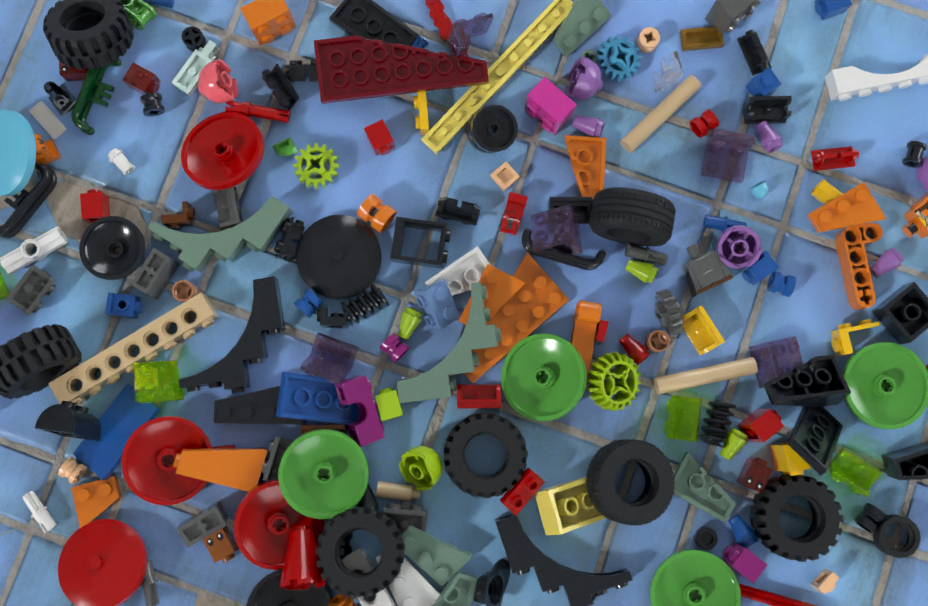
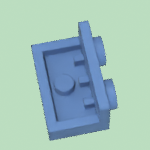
M439 279L424 289H416L414 291L417 296L416 302L422 308L425 314L424 319L431 328L443 329L461 317L445 279Z

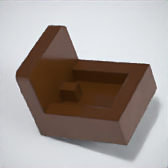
M182 201L183 214L161 215V223L172 230H181L184 226H193V220L196 217L195 208L189 202Z

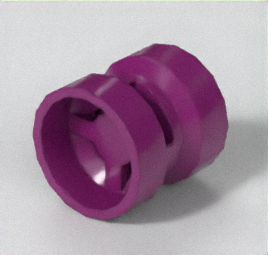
M395 333L391 334L379 347L383 352H387L390 355V359L394 363L409 350L405 343L399 341V337Z

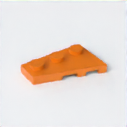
M564 135L580 197H592L593 201L594 196L604 189L606 138Z
M864 182L807 215L817 233L887 219Z
M487 264L479 282H482V285L487 288L488 299H484L485 308L489 307L491 318L526 283ZM471 297L459 319V322L465 325L469 318Z

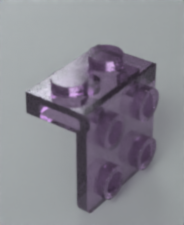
M318 333L311 354L302 363L301 369L308 375L326 378L330 383H342L352 370L359 347Z

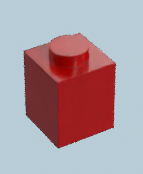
M383 119L364 128L376 156L380 154L382 156L386 155L395 147Z
M91 189L87 193L80 194L83 220L93 223L100 218L110 216L108 195L98 189Z

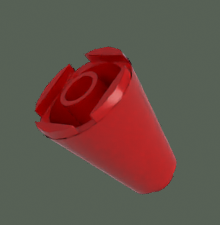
M297 526L290 533L280 588L285 590H304L311 587L312 584H315V588L326 585V580L321 576V568L317 567L318 554H315L317 544L314 532L309 530V526Z

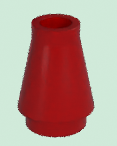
M629 333L619 340L628 357L632 358L637 366L649 357L648 348L631 337Z

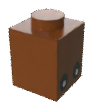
M227 526L202 539L215 563L222 560L224 564L236 557L234 552L239 550Z

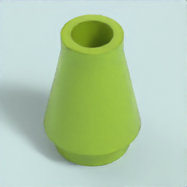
M630 259L625 270L644 283L652 284L659 268L654 267L655 264Z
M406 307L405 311H402L397 335L409 340L422 320V312Z
M732 427L731 431L726 435L727 441L723 444L725 448H722L719 454L731 461L736 453L747 443L748 435Z

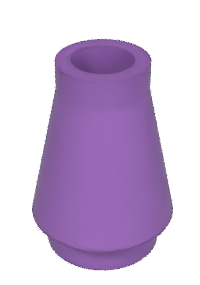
M576 115L572 127L591 137H600L605 121H601V118Z
M763 121L756 126L763 149L767 150L768 153H773L783 146V138L767 121Z
M891 248L886 250L869 269L876 278H879L881 275L900 267L904 259L896 249Z

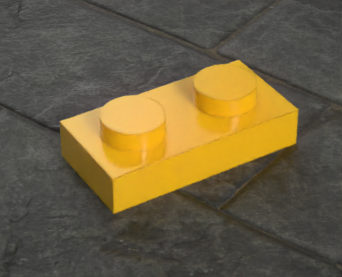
M419 91L417 96H413L414 109L419 110V116H415L416 129H420V135H426L429 131L426 91Z

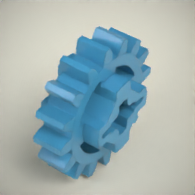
M617 35L614 39L610 36L607 42L604 41L600 45L601 48L596 52L600 55L596 58V61L601 62L599 68L604 69L603 76L609 74L611 81L615 77H617L618 82L623 80V77L625 80H628L631 75L633 76L637 73L636 69L641 66L637 61L642 58V55H637L636 53L640 48L633 47L634 40L630 43L627 42V36L622 40L620 35Z

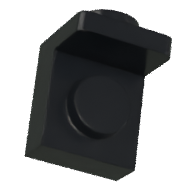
M321 304V309L317 310V322H320V326L323 328H348L349 320L347 317H343V314L331 313L330 317H328V306L326 304Z

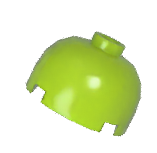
M415 446L402 454L399 468L408 484L412 482L416 485L415 489L427 491L439 481L443 473V464L440 456L428 446Z

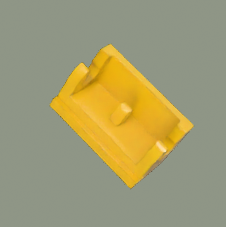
M702 305L682 316L683 323L681 324L683 330L699 355L707 353L725 342Z

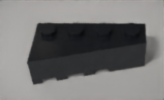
M280 386L216 400L214 403V423L306 425V420L276 416Z
M928 441L881 455L887 476L897 480L928 479Z

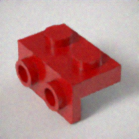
M527 468L523 472L521 480L514 485V488L510 491L508 490L500 501L512 513L517 515L545 481L533 470Z

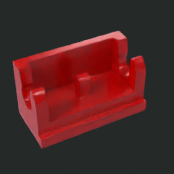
M500 384L457 385V409L501 408Z

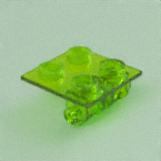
M177 360L132 364L137 393H135L136 402L143 404L184 400L183 390L179 387L180 375Z

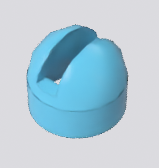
M766 181L750 187L753 196L756 198H764L769 192Z

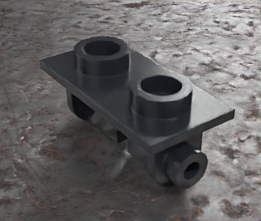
M753 29L745 33V36L737 38L752 76L763 72L769 67L772 69L756 31L754 32Z
M290 60V64L284 65V68H289V71H286L287 79L290 82L306 81L305 73H309V81H318L316 60H310L311 64H302V60Z
M276 64L272 71L266 69L262 72V79L269 89H276L272 94L278 101L279 106L291 110L298 101L299 96L280 66Z
M52 81L45 83L44 90L50 95L49 100L63 117L73 109L77 102L63 83L60 86Z
M445 196L444 198L439 197L435 216L445 220L459 221L467 225H477L481 209L477 204L462 201L461 207H457L458 200Z
M290 217L287 221L284 220L281 227V232L283 233L281 240H278L274 247L276 259L284 256V261L291 262L295 258L298 244L292 243V239L300 241L305 229L303 221L296 220L294 223L295 217Z

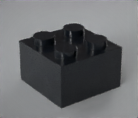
M915 282L901 286L871 311L898 344L910 343L928 329V297Z

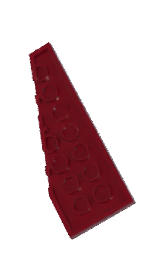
M356 35L314 40L322 104L489 84L487 62L484 60L464 56H451L443 52L436 53L428 51V49L397 43L395 45L377 39L369 40Z

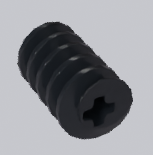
M371 284V292L364 288L363 297L356 293V301L349 297V305L341 302V308L352 326V320L358 324L360 323V315L367 319V311L374 315V307L382 310V302L387 306L390 305L379 287L377 288Z
M718 400L709 401L708 406L713 409L706 410L705 413L710 418L703 419V422L708 426L701 427V430L706 434L699 435L698 438L707 444L725 448L719 444L720 442L727 441L722 436V433H729V430L724 425L732 424L726 418L734 416L729 411V408H736L737 406Z

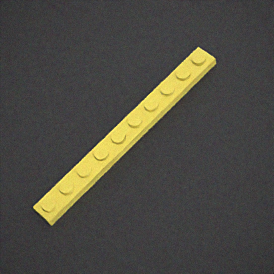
M554 0L488 69L489 84L472 86L426 133L421 141L437 155L467 124L470 116L481 109L559 28L564 18H567L572 9L573 2L571 0Z

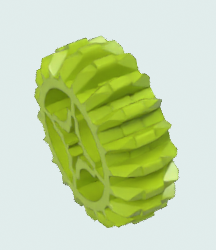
M618 352L605 353L603 357H596L597 363H591L593 370L587 371L590 374V378L587 379L590 385L586 388L591 392L589 397L594 400V404L605 410H624L625 406H631V400H637L635 393L641 392L637 389L638 385L642 383L638 380V377L642 374L636 372L639 366L633 364L634 360L632 358H628L626 354H619ZM617 365L615 369H612L610 372L608 371L611 367Z

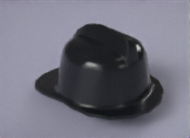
M506 559L498 560L491 572H487L477 579L474 593L475 602L486 606H501L510 577V565Z

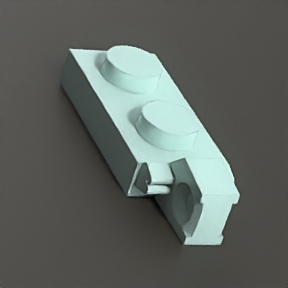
M209 40L204 49L201 47L198 50L195 49L172 81V84L191 96L198 87L199 73L206 64L216 61L217 58L215 56L220 50L217 44Z

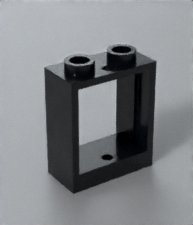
M396 217L390 257L391 262L442 269V263H447L448 251L444 250L445 242L449 243L451 230H447V223ZM405 227L441 232L437 261L401 256Z

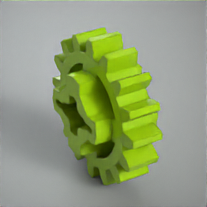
M315 143L314 148L307 144V150L300 149L299 151L302 155H295L294 157L298 161V163L293 164L294 169H298L294 174L296 177H300L299 181L301 184L306 182L307 188H310L312 184L316 190H318L321 184L324 188H327L326 182L333 184L332 176L338 177V173L335 171L340 169L339 164L335 163L338 161V157L333 156V149L327 151L325 144L321 148H319L318 143ZM304 161H306L307 166L304 169L305 171L303 172V164ZM330 161V169L328 172L326 170V166L329 164ZM313 165H320V168L317 169L316 167H313Z

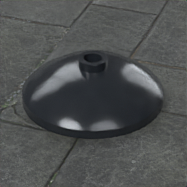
M119 216L103 217L89 225L83 233L79 245L80 258L85 268L91 274L105 280H119L129 276L140 266L145 254V240L140 229L128 219ZM120 247V252L115 254V249Z

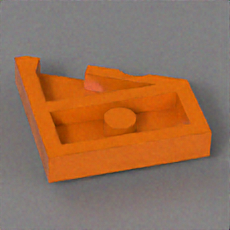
M117 476L109 477L107 480L101 479L71 487L79 527L81 528L93 521L122 497Z

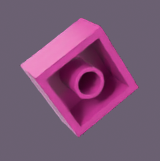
M544 77L527 95L525 109L529 117L532 119L536 118L542 123L541 126L546 132H552L556 135L572 118L577 104Z

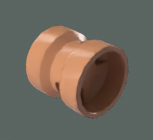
M186 280L176 282L172 288L173 297L182 303L199 294L198 288Z
M663 330L653 331L645 338V346L652 353L664 351L670 345V337Z

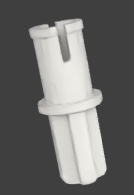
M30 491L22 496L32 512L31 518H35L44 534L57 526V523H55L47 511L48 507L42 505L34 491Z

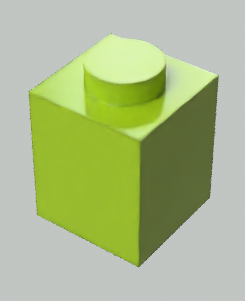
M391 387L379 390V395H376L375 399L381 420L386 421L403 416L404 413L401 403H399L397 390L392 391Z

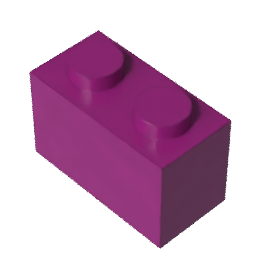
M734 542L731 545H727L722 552L721 560L741 577L755 583L767 566L765 562L747 548Z

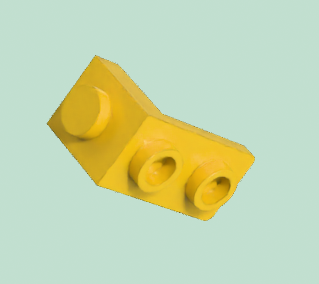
M871 319L858 321V326L851 327V323L837 325L838 330L831 331L833 339L831 346L833 351L836 352V356L853 353L848 332L881 326L880 321L872 323Z

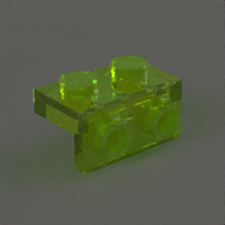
M671 395V399L667 401L669 419L665 422L664 427L667 438L698 442L702 399Z
M845 446L831 460L828 467L830 476L836 482H844L857 495L863 494L866 497L870 496V487L883 473L880 468Z

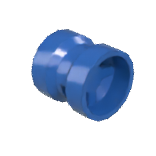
M774 271L768 280L767 290L773 293L780 292L783 296L790 297L796 285V277L791 275L783 276L780 272Z
M308 288L304 292V297L298 299L294 304L310 318L314 314V310L320 308L324 302Z

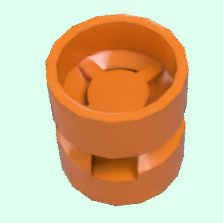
M374 193L366 198L357 211V216L365 222L370 221L371 227L379 233L385 231L397 214V211L388 204L383 205V200Z

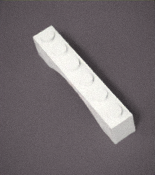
M928 54L916 66L895 74H874L854 66L834 69L825 76L830 99L845 101L855 95L865 97L874 91L884 93L898 86L899 89H904L912 86L913 83L919 82V85L927 84Z

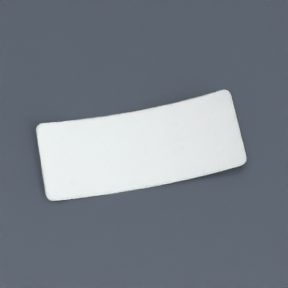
M42 101L29 110L32 116L53 139H56L66 131V127Z

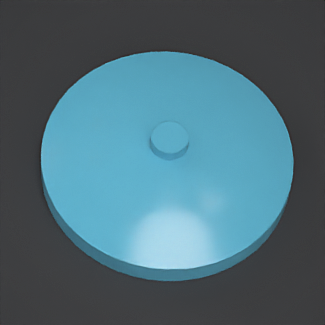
M1 109L0 196H13L22 191L32 176L36 161V141L33 130L23 115L15 111Z

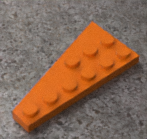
M528 252L513 277L525 282L526 285L487 322L488 325L496 324L497 328H501L502 341H499V346L474 349V353H478L479 366H476V371L464 373L472 384L509 353L519 341L526 338L569 301L567 296Z

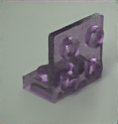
M480 13L473 19H460L453 24L447 40L453 56L465 57L471 45L470 38L487 33L494 18L492 13L487 15L486 13Z
M714 128L707 137L701 175L738 183L743 182L748 151L755 145L756 136Z
M571 204L531 215L534 251L565 244L566 247L571 248L574 255L582 253L579 217Z
M795 336L748 347L751 357H754L757 363L758 372L756 378L759 388H764L763 385L766 382L803 364L800 347Z

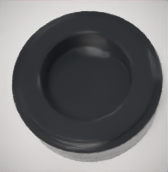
M700 527L694 534V541L698 547L710 550L717 544L718 537L713 529Z

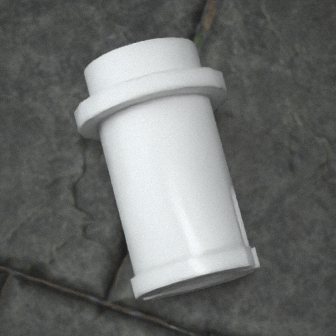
M115 148L108 154L109 161L114 163L124 175H129L134 171L135 166L123 155V150Z

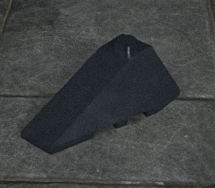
M834 355L814 357L763 385L771 405L807 407L839 405L851 393Z

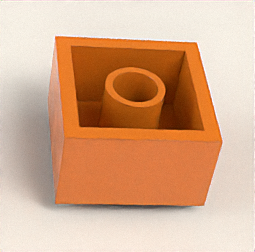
M255 0L240 8L260 46L273 42L276 37L286 35L296 27L291 12L284 0Z

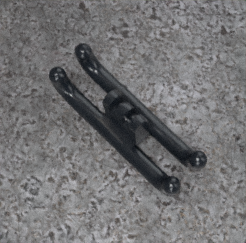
M39 162L36 164L37 170L41 172V178L30 192L23 188L20 191V195H13L16 199L14 202L10 198L4 200L15 211L0 226L1 237L10 238L17 235L57 185L56 173L44 163Z
M526 228L522 234L521 243L528 253L583 270L596 269L603 263L606 257L604 250L598 251L594 259L573 255L577 238L572 237L570 244H567L569 235L564 234L563 241L560 242L561 233L559 232L555 234L552 248L534 243L531 240L532 231L529 228Z

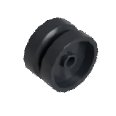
M489 105L477 110L470 116L466 126V135L474 149L482 153H495L507 149L514 143L518 124L515 116L509 109L501 105Z

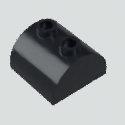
M62 401L61 404H55L46 408L38 417L35 425L36 429L63 437L99 441L101 436L100 423L95 416L88 413L89 408L78 406L76 403Z

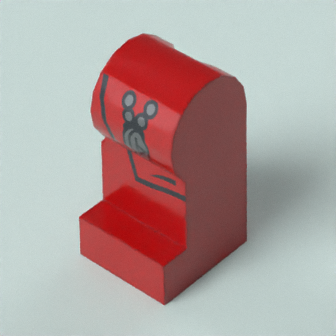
M509 192L500 228L501 232L517 235L528 199L527 196Z

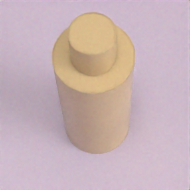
M378 481L376 497L411 502V498L420 499L421 491L413 489L412 485Z

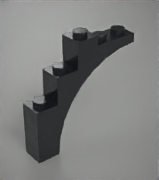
M275 276L253 280L254 297L251 315L246 329L237 344L223 359L211 368L194 376L179 379L180 388L187 389V392L200 391V386L208 385L209 389L222 387V383H224V390H231V393L245 392L244 388L251 387L247 361H249V364L262 363V359L268 358L265 333L267 332V335L280 334V330L285 329L279 282Z
M513 513L495 520L512 573L517 572L518 575L529 572L531 567H534L542 592L547 591V594L554 593L560 590L559 586L563 585L570 606L594 604L591 597L592 594L595 596L607 593V589L626 587L628 582L633 580L630 571L626 568L613 572L590 573L563 566L546 556L531 542L524 532L517 515Z

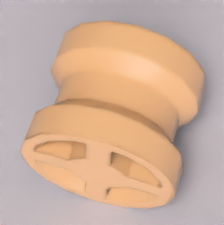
M652 27L643 29L637 39V47L643 53H651L659 43L660 34Z
M70 457L60 467L58 476L61 478L66 477L69 483L75 485L85 474L87 466L78 464L75 458Z

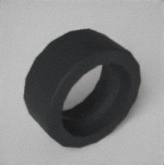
M893 514L886 515L883 522L877 524V530L873 534V541L884 554L896 558H907L919 548L921 537L917 525L912 520ZM892 523L902 524L907 530V542L900 549L889 547L885 540L886 529Z

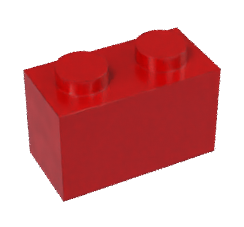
M770 408L756 409L737 425L743 433L748 435L747 438L750 442L765 443L784 427L781 422V416Z

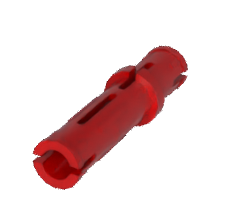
M232 100L226 102L228 106H225V112H236L249 118L251 116L285 123L290 121V118L285 117H290V110L254 105L249 101L245 103Z

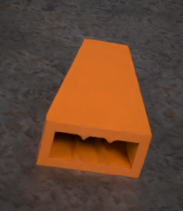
M263 447L183 449L181 454H176L173 467H177L176 474L250 492L258 484L268 450Z

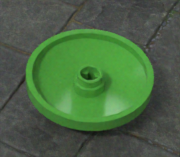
M544 333L531 335L519 341L507 354L501 372L502 389L508 403L520 415L536 421H552L570 413L580 402L587 381L585 363L579 351L567 340L556 335Z
M890 342L867 345L856 351L844 366L842 374L851 391L844 399V402L850 412L868 426L878 429L905 427L917 420L928 405V371L921 359L910 349L902 345Z
M317 429L299 436L288 446L280 462L278 478L284 498L297 512L310 518L330 519L338 513L353 508L360 501L367 488L369 469L363 450L350 436L337 430Z
M682 550L670 555L657 567L650 583L649 595L651 606L741 605L740 586L731 568L717 556L702 550Z

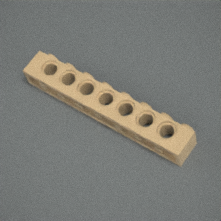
M199 293L48 384L60 404L62 401H69L79 405L83 402L82 399L84 397L102 391L101 387L106 384L116 383L121 379V375L126 372H134V369L140 368L139 364L144 361L150 362L159 356L158 353L164 349L168 351L176 347L179 340L191 338L199 328L211 326L215 323L214 319L219 316L207 296ZM195 312L196 320L193 323H189V315ZM176 323L178 327L177 332L171 335L170 327ZM154 335H157L159 341L156 345L153 346L151 344V338ZM138 346L140 352L138 356L134 357L132 350ZM119 357L121 361L120 366L115 368L114 360ZM97 369H100L102 374L97 380L95 372ZM81 380L82 388L78 391L76 383Z

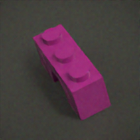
M356 375L334 383L340 404L350 405L356 403L359 407L358 419L347 425L350 437L360 447L383 439L384 426L378 418V406L370 391L372 390V385L366 375Z

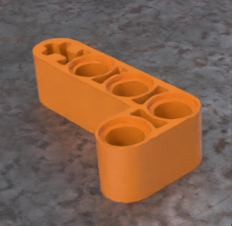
M876 223L850 226L839 231L835 236V244L848 303L855 310L872 307L876 301L865 251V245L876 242L882 237V228ZM866 230L871 233V238L866 235ZM846 233L850 235L851 242L846 240ZM850 254L855 256V263L851 261ZM855 274L859 276L860 283L855 281Z
M579 300L575 308L570 343L581 354L587 372L591 369L596 326L600 321L602 304Z

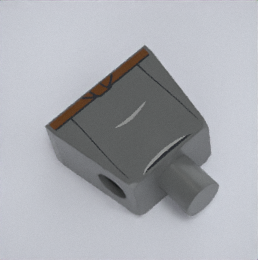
M698 243L686 248L692 260L683 264V270L692 297L734 278L714 250L703 254Z

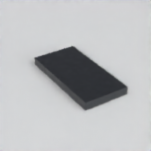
M343 0L329 17L333 24L349 36L356 35L364 39H377L385 43L395 45L397 43L411 46L417 39V36H419L373 0Z
M803 406L787 444L821 476L827 472L843 425L824 407Z

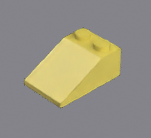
M587 477L555 485L535 493L546 535H561L606 518L591 503L587 493L588 488H586Z

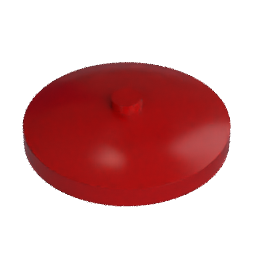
M236 112L214 114L198 123L187 135L181 150L182 167L194 183L205 189L223 190L234 187L250 177L259 166L264 154V138L255 122L243 114Z
M177 416L157 417L139 426L127 440L122 454V472L129 488L141 499L157 505L179 504L195 496L201 491L207 481L176 474L177 467H173L176 454H181L183 449H212V445L205 432L192 421Z
M279 479L271 480L253 488L240 502L234 517V536L240 551L250 562L261 568L279 570L284 566L291 531H294L297 526H309V530L314 532L318 546L319 534L323 533L324 519L310 518L297 512L284 498L280 489Z
M98 519L79 528L65 543L58 562V579L65 596L76 606H120L135 594L144 579L147 569L145 543L132 526L115 519Z

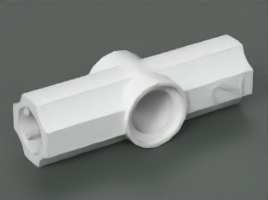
M56 226L35 239L25 240L19 248L0 257V263L7 273L12 275L35 261H43L49 253L66 245L68 239L60 227ZM37 246L36 253L32 255V249Z

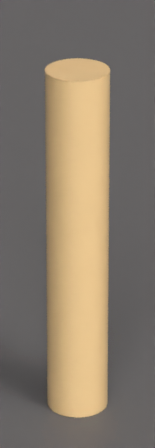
M689 75L620 141L622 147L629 153H632L701 88L699 80L695 76Z
M754 357L656 377L654 378V385L659 395L757 374L758 368Z

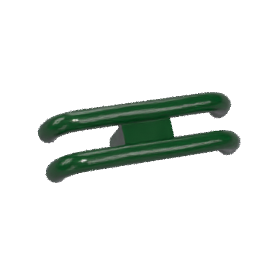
M120 59L114 63H108V66L103 68L99 66L87 72L77 97V102L73 107L71 118L75 126L88 135H93L95 132L94 128L90 127L86 122L92 104L95 103L108 107L109 103L102 100V97L111 100L112 95L106 93L105 90L110 92L115 90V87L101 82L105 71L109 66H121L122 62Z

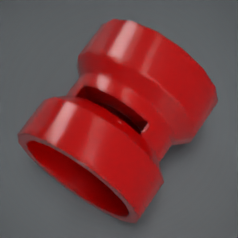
M709 109L702 112L699 118L695 117L689 122L693 133L699 138L707 135L709 130L719 127L718 118Z

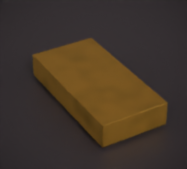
M715 26L681 29L679 32L682 52L723 48L724 46L723 34Z

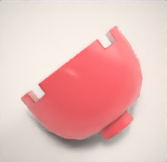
M218 59L206 64L200 71L198 80L200 93L210 101L219 104L234 100L238 96L237 81L235 78L231 79L229 75L231 69L224 61Z

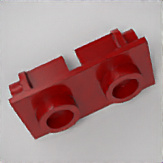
M853 146L812 150L814 171L856 167L855 159L859 158V151L855 150Z

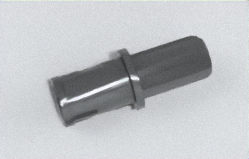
M628 243L625 248V256L642 260V262L649 261L665 265L668 260L667 254L650 250V247L645 248Z
M152 560L147 561L146 573L140 587L143 586L146 606H155L160 603L156 586L158 580L155 579Z

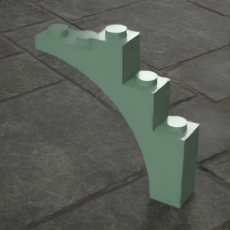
M271 196L262 208L250 218L234 227L219 232L204 234L182 233L168 229L154 221H151L147 228L153 231L152 236L163 242L166 239L171 243L169 247L180 254L178 258L183 261V267L191 272L194 269L202 272L213 254L223 262L228 259L233 263L245 244L256 253L258 250L265 253L281 230L284 220L287 221L293 211L289 206Z
M482 282L471 283L472 301L469 318L464 332L454 349L443 361L429 371L397 381L399 403L453 396L457 388L456 380L451 375L476 371V366H479L478 353H474V349L499 346V341H502L501 328H497L496 324L488 325L487 321L491 320L489 307L485 308L484 299H488L487 288L482 285Z

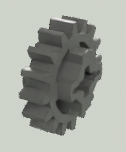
M668 289L656 292L655 299L657 302L654 304V312L661 327L666 328L670 336L682 333L683 326L681 323H683L682 316L684 313L677 298L672 296Z

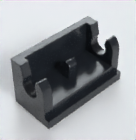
M792 96L749 97L743 103L744 124H759L763 121L768 123H786V120L792 113V111H788V105L792 102Z
M549 197L548 224H589L592 197Z

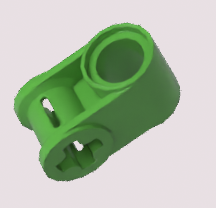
M119 0L125 8L130 23L138 30H143L145 24L150 19L157 17L153 7L142 0Z

